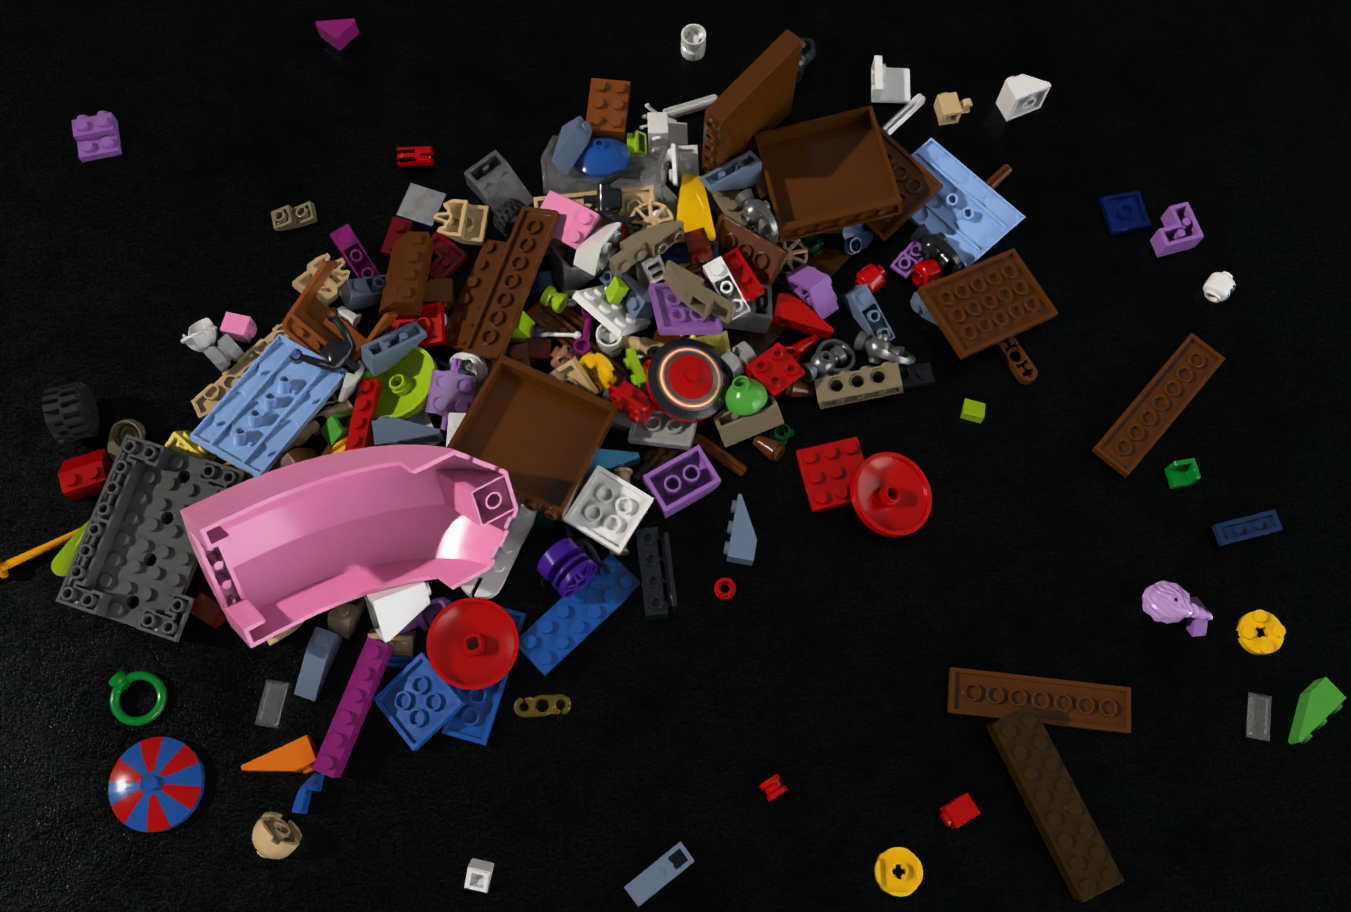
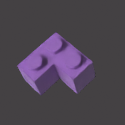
M1188 202L1169 206L1160 218L1164 228L1158 229L1150 239V242L1157 257L1195 248L1204 235Z
M803 263L785 276L790 292L802 298L803 302L822 319H825L839 309L836 301L837 296L831 286L832 280L828 274L822 273L815 267Z

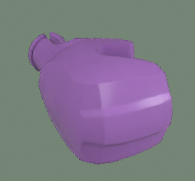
M445 597L430 600L431 603L400 632L403 634L418 627L422 628L425 632L428 631L434 618L442 609L451 604V601Z

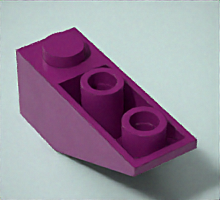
M348 224L330 234L332 241L357 278L380 275Z

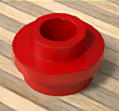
M721 578L715 583L714 592L718 598L728 600L735 595L736 585L729 578ZM727 586L729 591L724 593L721 591V587Z

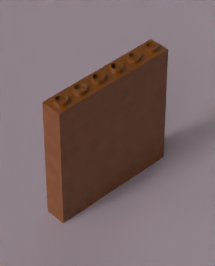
M786 29L705 110L701 176L750 150L753 151L756 148L754 134L775 129L791 112L803 40L790 30Z
M872 105L754 134L781 243L902 214V199Z
M501 354L446 448L455 449L507 470L516 502L523 504L530 511L543 513L550 520L562 522L617 416L619 405Z

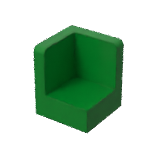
M1195 458L1175 461L1164 469L1170 489L1191 486L1201 479Z

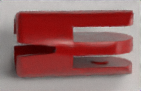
M432 146L397 147L398 152H415L397 154L398 160H416L398 162V167L434 165V159L431 158L434 155Z

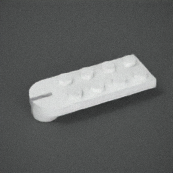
M517 502L518 513L515 518L512 517L507 528L509 532L502 548L499 547L494 559L496 561L492 569L460 586L469 598L474 596L475 598L488 600L500 592L539 511H530L525 507H521V503ZM481 582L475 595H473L476 584Z

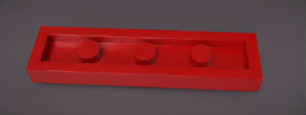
M379 378L359 381L345 451L370 446L373 431L372 421L375 420L382 386Z

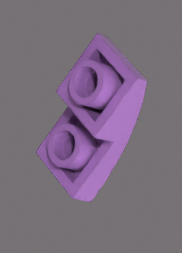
M912 240L907 248L891 264L890 268L907 279L911 275L914 265L924 260L919 254L921 243Z

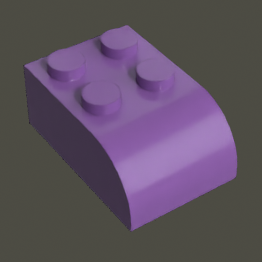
M700 445L643 475L644 486L650 496L654 498V502L664 519L708 495L721 483L720 477Z

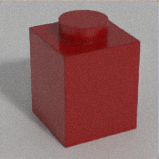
M968 793L961 794L939 808L942 812L940 816L943 822L948 827L951 826L952 829L959 828L980 814Z

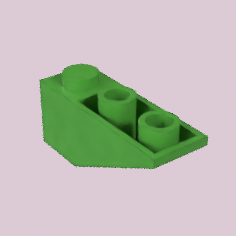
M1327 677L1314 680L1300 694L1288 739L1290 744H1303L1312 737L1311 732L1315 728L1319 729L1326 724L1327 720L1325 718L1329 714H1334L1342 708L1341 703L1346 697Z

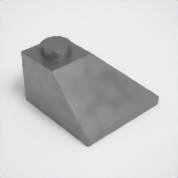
M566 245L550 246L549 248L553 279L561 290L580 289L603 272V270H599L594 276L573 265L576 250Z

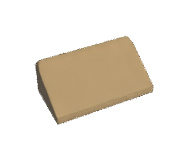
M372 628L368 633V637L385 643L374 628ZM409 630L403 634L399 632L389 642H386L385 644L395 647L392 655L413 656L416 631Z

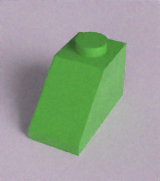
M353 411L331 415L321 428L320 432L330 447H333L343 437L348 436Z

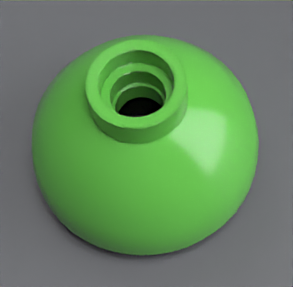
M746 376L736 377L725 396L728 410L735 415L741 416L757 412L765 405L768 399V393L764 385Z

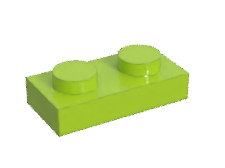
M634 347L626 349V358H623L627 371H631L632 385L646 393L648 390L645 372Z

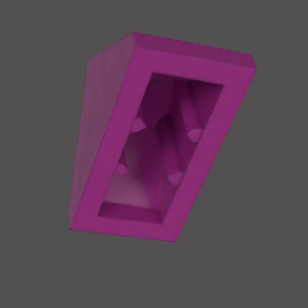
M355 18L316 21L320 36L339 51L359 34Z

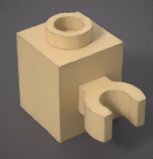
M944 92L937 95L934 110L939 126L958 123L962 113L970 112L969 107L972 106L971 98L959 101L956 92Z

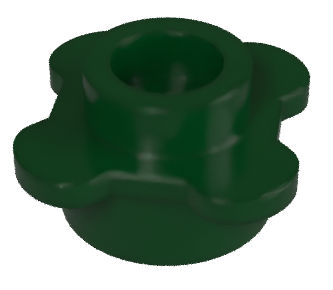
M816 235L806 237L804 246L807 248L808 253L815 255L821 253L824 239Z
M785 423L776 426L774 430L769 432L770 438L782 442L783 446L795 434L794 430L790 429Z

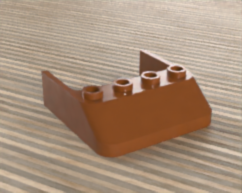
M335 260L322 262L282 322V328L290 338L320 355L323 347L333 337L341 342H345L336 325L328 321L326 314L333 317L336 313L318 297L319 290L338 264ZM397 311L385 312L368 338L340 316L356 344V350L350 358L357 363L359 360L362 361L361 346L382 337L399 313ZM347 365L342 366L348 373L353 371Z

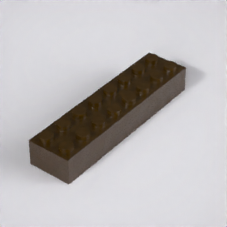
M1034 706L1022 707L986 725L1073 899L1085 902L1124 882Z

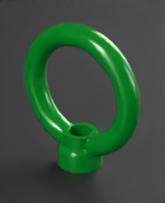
M121 670L108 682L113 688L110 695L111 710L114 716L126 725L141 726L148 724L161 714L166 705V687L162 680L151 672L135 671L126 674ZM145 680L155 687L157 702L154 708L146 715L139 717L130 716L120 706L121 692L126 690L131 682Z

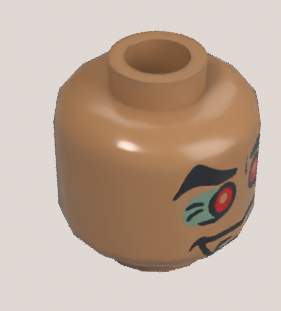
M568 344L563 345L561 348L556 346L550 354L553 357L551 366L555 369L574 357L578 361L581 358V355L576 354L575 350Z

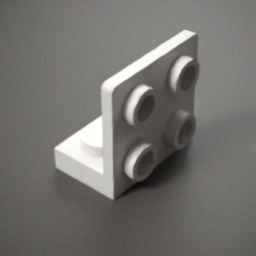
M874 55L871 67V102L907 104L910 101V69L886 68V64H882V56Z

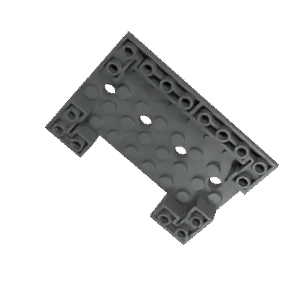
M126 434L61 586L56 602L136 627V629L178 642L195 601L194 598L186 596V592L199 562L190 543L180 510L242 483L246 472L207 459L202 460L182 454L165 446ZM185 473H190V480L187 483H182V476ZM172 513L174 516L173 521L170 524H166V516ZM156 555V563L153 566H149V557ZM138 597L139 605L133 609L131 601L133 598Z

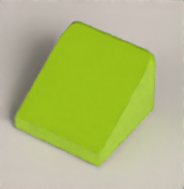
M614 276L605 290L610 304H620L629 290V287L619 276Z
M965 398L960 418L981 424L984 420L986 404Z

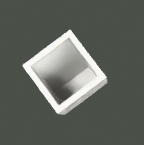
M428 582L410 583L364 596L373 628L385 643L396 636L431 603L429 595L432 593Z

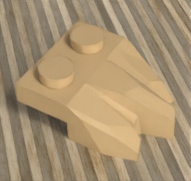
M452 199L443 203V207L447 212L436 213L433 217L436 222L443 224V226L438 228L437 232L463 244L483 245L490 214L489 206L471 205L468 203V200Z
M326 253L307 264V271L292 281L293 287L302 293L322 262L330 261V255ZM343 257L335 260L338 264L318 292L319 299L328 306L340 296L339 293L344 281L348 280L350 275L349 270H344L346 262Z
M576 357L558 366L548 374L591 394L596 395L599 392Z

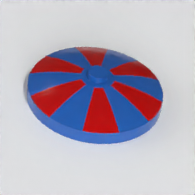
M152 737L134 744L118 759L110 775L108 796L113 812L126 826L141 832H163L180 825L191 816L202 798L205 788V771L202 761L189 745L177 739Z

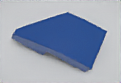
M315 772L300 787L292 812L307 814L312 791L321 792L324 774Z

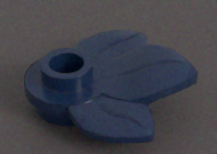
M864 223L842 228L843 249L846 254L855 255L861 249L867 248L872 241L874 233L864 231Z

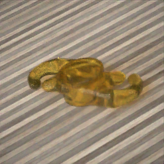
M563 694L539 695L535 698L527 697L525 702L528 703L529 709L523 712L520 710V704L523 702V699L518 698L514 704V711L521 717H545L549 714H559L560 710L556 707V703L559 700H563L565 707L562 713L566 714L571 708V701ZM544 699L549 702L547 711L539 712L536 709V704L539 700Z

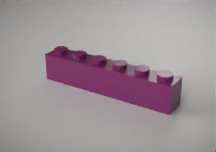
M369 637L367 638L311 770L332 778L341 777L395 647Z

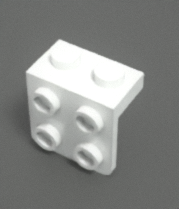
M671 143V148H668V161L672 163V169H669V181L675 187H680L683 173L699 176L698 145L677 146L675 143Z

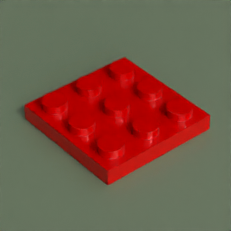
M857 437L805 448L795 452L812 513L852 503L850 495L851 479L856 468L864 461Z

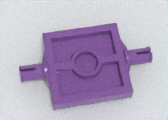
M452 357L451 370H432L426 412L438 414L442 417L441 430L447 431L449 413H467L472 405L476 377L459 372L461 363L459 358Z

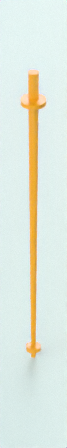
M227 462V463H225V464H223V465L231 466L232 464H230L229 462ZM80 528L4 562L0 559V578L4 579L9 576L8 569L68 542Z

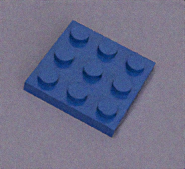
M421 652L373 698L413 751H417L466 704L453 686L445 682L434 671L425 652Z

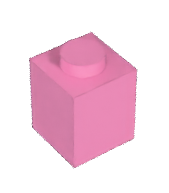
M226 312L220 327V332L223 335L227 333L233 340L249 344L257 331L256 324L251 317Z

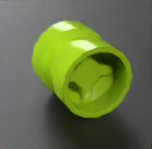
M550 285L543 292L540 303L544 306H550L552 311L559 314L565 308L569 296L557 292V289Z

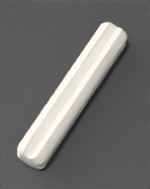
M716 94L665 108L663 112H667L670 118H677L707 109L718 97Z
M917 94L882 126V129L891 135L925 103V97L922 94Z

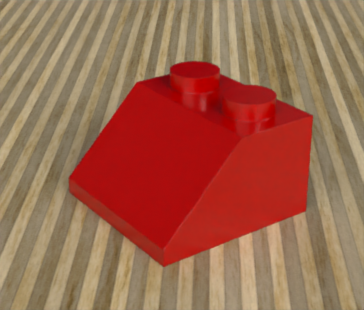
M106 447L63 461L58 472L62 494L75 501L102 492L112 468Z

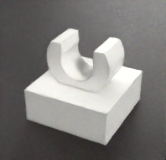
M344 306L337 308L339 315L357 329L361 313L355 314L352 312L353 310H349Z

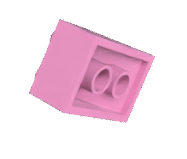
M551 190L540 207L559 212L560 217L552 238L574 250L599 227L603 220L598 213Z

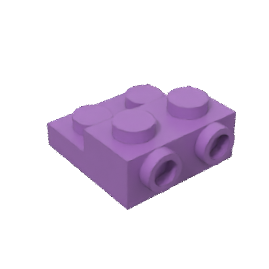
M99 111L95 116L79 115L77 119L71 120L73 137L77 141L78 155L82 162L122 154L118 121L112 112Z

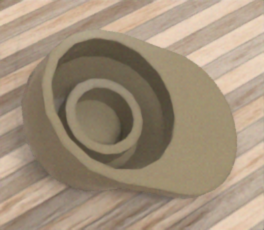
M126 418L112 426L108 441V454L113 461L116 459L126 434L145 440L146 429L139 421Z

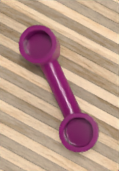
M581 307L585 320L582 338L575 340L573 346L576 354L586 355L588 352H591L589 340L593 322L597 319Z

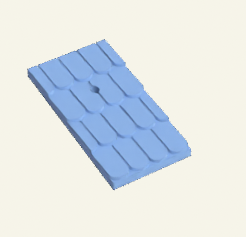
M930 138L911 155L943 184V188L919 209L909 221L918 227L925 224L929 230L928 234L943 233L948 239L947 243L958 254L964 268L970 267L1025 218L1021 212L933 138Z
M278 334L190 434V441L197 445L199 444L202 448L216 454L253 477L265 474L283 456L284 451L301 434L302 429L342 385L347 370L341 367L337 372L333 373L305 362L294 364L290 356L294 359L300 357L295 349H300L305 355L324 361L326 359Z

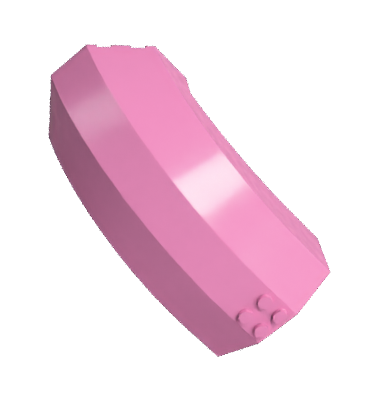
M387 445L323 455L275 469L225 489L180 510L195 555L228 622L247 645L253 648L317 614L372 593L433 579H439L452 590L492 569L496 561L494 559L499 547L502 548L509 532L507 528L512 517H516L519 509L508 472L503 468L452 448L431 445Z

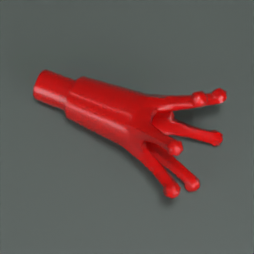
M814 334L810 338H805L793 345L786 346L784 349L798 362L801 356L809 351L815 343L819 342V337Z

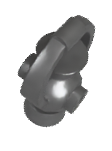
M751 189L741 191L736 196L735 203L744 208L740 214L742 221L745 224H752L756 232L773 243L777 242L779 230L768 201L754 199Z
M860 331L855 340L854 350L864 351L866 349L869 356L868 360L872 363L880 364L885 359L893 363L898 362V364L906 365L915 362V357L905 351V347L891 345L889 341L890 336L878 332L877 336L870 339L868 334Z
M827 339L818 346L810 362L800 364L805 370V375L801 378L805 382L811 383L816 377L829 374L832 376L844 370H851L855 364V352L847 343L841 340ZM827 346H834L830 352L821 351ZM847 357L850 359L849 366L845 368H835L836 365L846 364Z

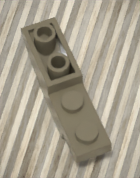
M680 220L658 224L641 230L620 242L621 251L609 259L611 273L617 277L638 261L643 260L646 255L654 259L658 255L663 254L669 247L681 241L685 236L684 223Z
M670 260L667 261L663 278L673 293L689 308L704 318L711 314L729 324L737 305L704 287V279Z

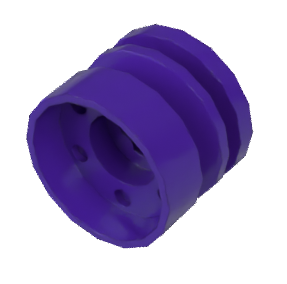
M564 538L545 552L537 565V571L548 582H553V587L564 598H570L591 581L598 565L586 553H582V549L571 538Z

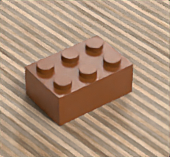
M591 78L586 121L592 129L590 138L612 137L625 144L631 97L630 81Z

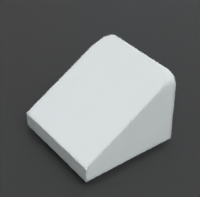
M471 859L467 868L464 888L487 893L494 863Z

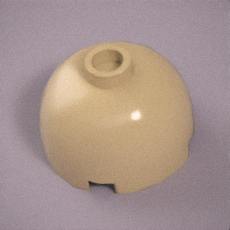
M265 812L253 828L252 842L257 853L263 858L283 859L297 848L300 843L299 841L302 839V834L295 823L289 820L287 824L281 819L283 815L280 813Z

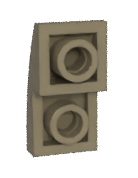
M311 201L294 208L286 205L271 212L273 227L276 231L294 229L318 222L315 205Z

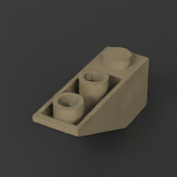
M364 596L332 608L328 614V631L349 639L359 624L366 608Z

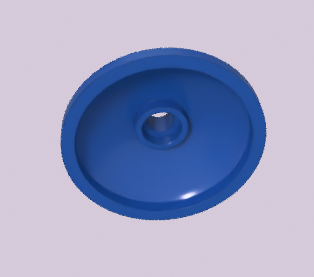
M612 137L590 138L589 143L573 165V168L580 174L588 177H606L615 171L627 167L631 160L630 150L626 144Z

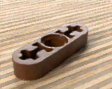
M1014 336L1008 338L1007 343L999 342L995 344L994 347L1021 384L1029 385L1036 379L1038 374L1036 367ZM1010 354H1018L1021 360L1019 362L1012 361ZM1024 372H1026V373L1030 372L1031 375L1024 377V376H1023V373H1024Z

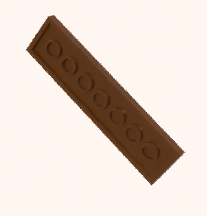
M522 206L463 349L464 353L497 361L501 354H505L559 220L560 214L557 210Z
M1191 333L1091 451L1126 478L1226 358Z
M955 667L949 668L948 714L1000 719L1022 707L1033 705L1042 724L1123 734L1131 733V687Z

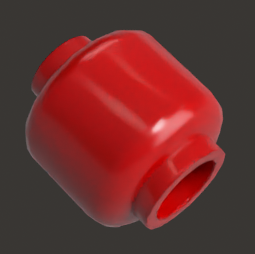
M934 259L924 260L914 265L911 278L916 285L922 287L932 281L941 279L943 269Z
M869 263L856 274L857 280L855 283L857 285L867 284L873 294L886 283L884 277L886 272L880 265L875 266Z

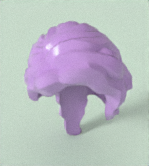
M1159 581L1147 587L1142 595L1143 611L1152 616L1156 622L1161 621L1169 624L1179 622L1183 618L1188 617L1213 620L1212 613L1190 602L1189 593L1177 583Z

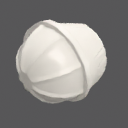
M204 318L191 325L188 336L183 334V339L180 341L182 344L186 343L187 346L195 351L203 352L208 347L216 345L218 327L209 318Z
M464 352L456 353L452 356L453 358L461 359L459 369L476 377L475 386L486 381L488 367L484 358ZM452 357L450 358V361H449V364H450V365L452 364Z

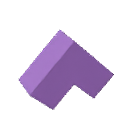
M1198 597L1190 598V602L1208 611ZM1188 617L1186 629L1192 637L1205 636L1208 619Z

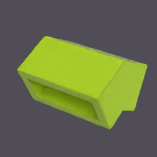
M638 130L633 133H627V146L631 154L630 161H640L647 156L646 133Z

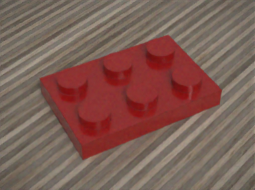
M436 302L423 305L421 316L397 315L384 334L386 335L416 321L427 333V337L417 346L424 348L446 344L444 304Z

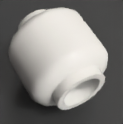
M1225 271L1222 273H1212L1203 286L1204 296L1215 303L1227 300L1236 286L1233 276Z

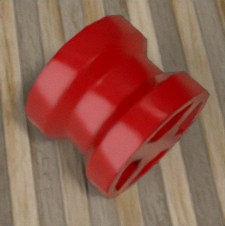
M778 773L759 785L760 789L766 792V798L769 802L788 790L786 785H782L781 777Z

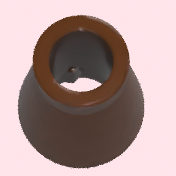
M798 379L783 390V394L788 395V397L813 398L815 385Z
M760 434L754 438L752 443L770 460L778 461L785 451V446L782 445V442Z

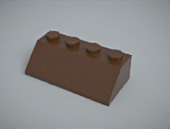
M408 231L393 242L379 314L384 315L385 312L397 311L398 315L421 316L434 250L429 232Z

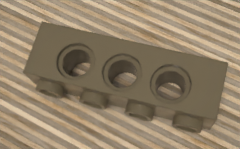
M892 361L884 362L876 367L864 366L856 371L844 370L832 376L825 374L819 376L818 379H814L820 409L903 393L898 362L893 363ZM881 376L885 378L881 383L874 382L876 377ZM856 381L864 382L860 387L853 386ZM836 385L843 386L840 391L832 390Z

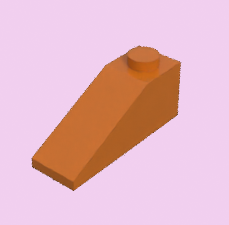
M305 735L241 765V769L248 772H303V774L314 771L311 769L317 758L318 750L313 737Z

